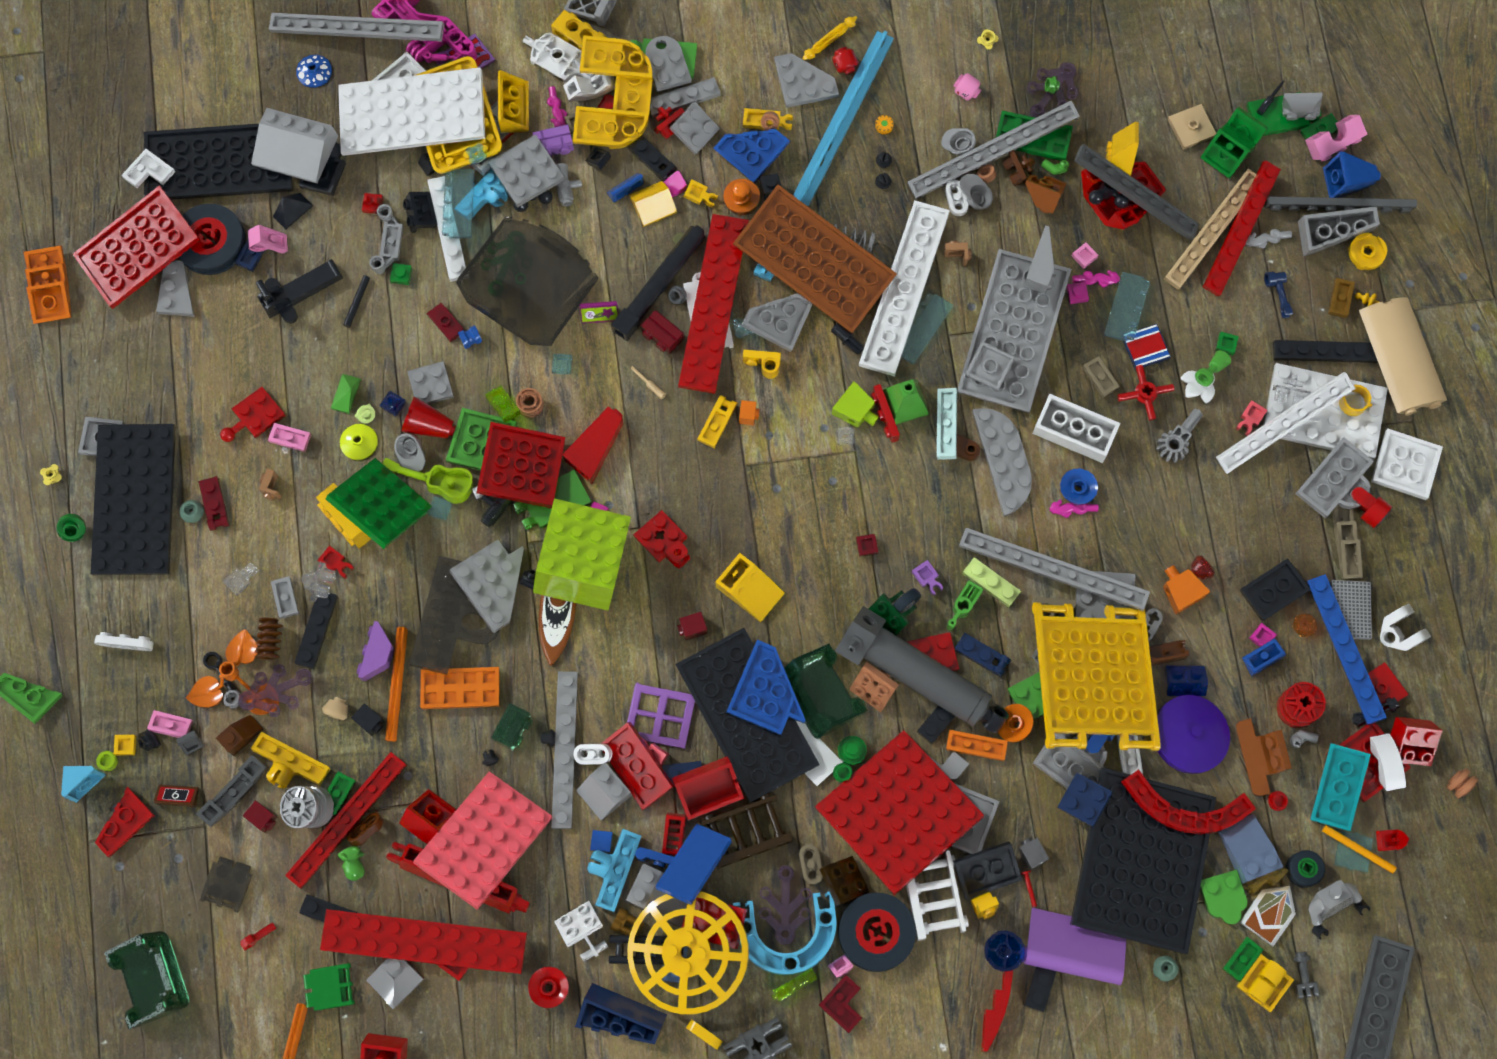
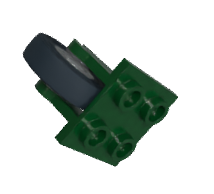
M916 588L906 593L901 590L890 599L883 593L868 609L884 618L886 622L883 628L897 636L908 625L909 621L906 617L917 609L915 603L922 595Z

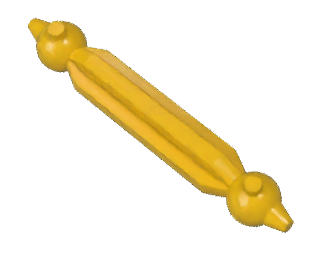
M858 17L845 18L844 23H840L827 33L811 49L805 50L802 59L810 60L815 58V54L828 47L843 35L848 28L855 26V21Z

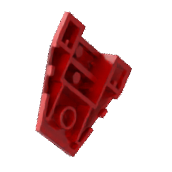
M1145 161L1134 162L1131 177L1161 197L1166 188ZM1087 169L1081 171L1083 196L1105 226L1124 230L1137 224L1147 211L1130 199L1128 205L1124 208H1118L1114 204V197L1103 199L1098 205L1092 204L1089 201V194L1093 190H1098L1103 180Z

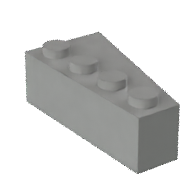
M1377 207L1303 215L1298 221L1303 257L1376 229L1380 225Z

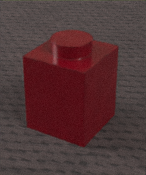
M702 612L679 618L680 624L677 625L680 636L684 635L685 641L708 634Z
M256 800L242 815L264 833L267 830L270 831L275 826V820L278 818Z

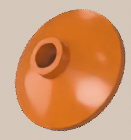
M1008 705L1004 709L1008 712L1009 717L998 734L1008 742H1020L1028 737L1032 731L1034 724L1033 715L1024 705ZM1020 722L1019 726L1016 728V723Z

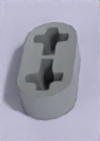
M1151 608L1145 613L1146 624L1149 629L1148 641L1153 638L1163 618L1162 613L1155 608ZM1152 614H1155V618L1157 620H1154L1152 624H1149L1151 618L1150 616Z

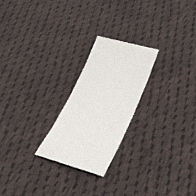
M796 721L820 764L818 767L805 773L818 786L833 772L837 764L843 762L806 723Z

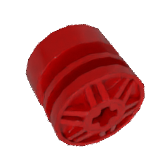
M1299 682L1280 695L1276 709L1279 718L1284 724L1292 728H1303L1322 716L1326 700L1319 687L1309 682ZM1301 700H1304V704L1306 705L1305 707H1303V703L1300 702Z

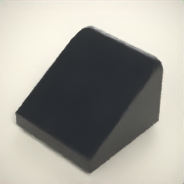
M422 154L418 164L427 176L431 175L436 171L432 167L429 154Z

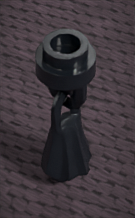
M1388 697L1385 699L1386 702L1381 704L1382 707L1388 706L1384 710L1385 713L1388 711L1394 713L1400 708L1395 697ZM1362 712L1353 713L1351 719L1353 724L1360 727L1366 723Z

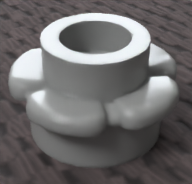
M238 690L227 691L223 700L225 706L231 709L237 708L243 701L241 693Z

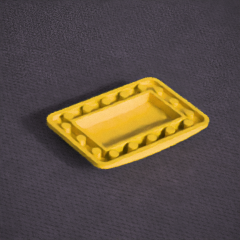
M467 56L416 75L478 68L472 57ZM484 84L486 139L426 146L432 167L437 173H447L496 155L502 150V141Z

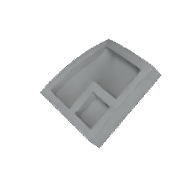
M387 958L366 981L394 1009L424 978L407 961Z

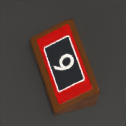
M159 785L154 803L157 805L196 807L199 787Z

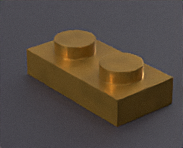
M1340 278L1335 279L1328 314L1342 318L1348 317L1355 282Z

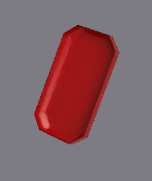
M606 94L597 108L613 109L614 96Z

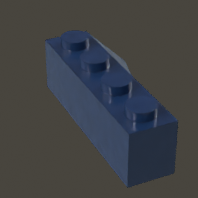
M592 983L584 997L575 1027H591V1031H609L614 1036L627 1035L632 1040L655 1044L667 1014Z

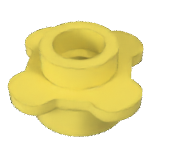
M988 29L984 30L981 37L977 38V43L984 45L987 50L992 49V45L998 42V36Z
M52 464L51 467L40 470L45 485L55 484L62 479V475L58 471V465Z

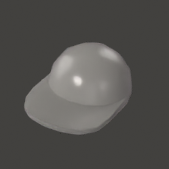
M967 174L960 179V188L972 208L984 210L992 204V192L978 175Z
M404 433L398 436L395 440L394 449L402 467L418 472L423 470L426 459L420 439L412 433Z

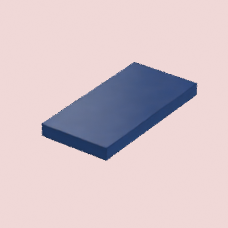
M696 824L656 884V890L692 905L732 843L731 838Z

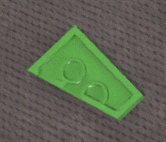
M3 673L0 676V697L34 725L63 696L62 693L48 690L43 686H37L7 673Z

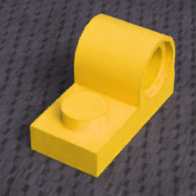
M743 349V363L749 366L761 364L762 374L765 378L773 379L778 375L781 353ZM773 365L775 368L768 370L766 366Z

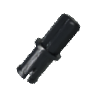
M839 323L831 329V332L842 341L843 345L848 346L856 355L862 353L864 346L853 337V333H849Z

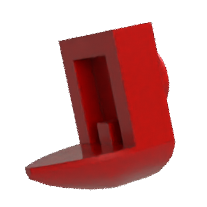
M1399 829L1376 831L1378 851L1403 849L1410 840L1407 834Z

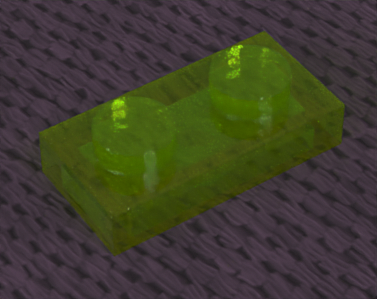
M502 386L485 394L486 400L504 423L521 415L520 409Z

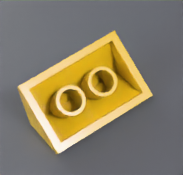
M499 70L498 123L501 133L528 132L529 81Z

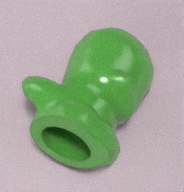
M356 846L346 848L338 853V857L344 862L342 865L344 874L351 881L359 880L365 873L364 867L359 860V857L364 856V853Z

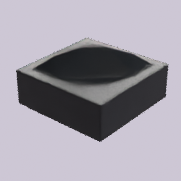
M596 147L585 161L588 165L601 170L611 158L609 152Z

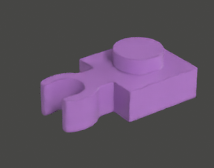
M928 560L912 570L911 573L922 588L928 585L929 591L933 596L936 595L933 587L937 586L941 591L943 590L942 584L935 580L939 575Z

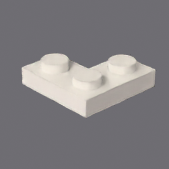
M145 149L122 174V177L136 188L149 175L164 185L175 173V170Z

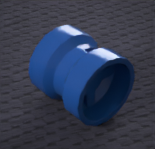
M475 325L467 331L462 330L458 332L465 349L470 348L474 343L479 344L482 342Z

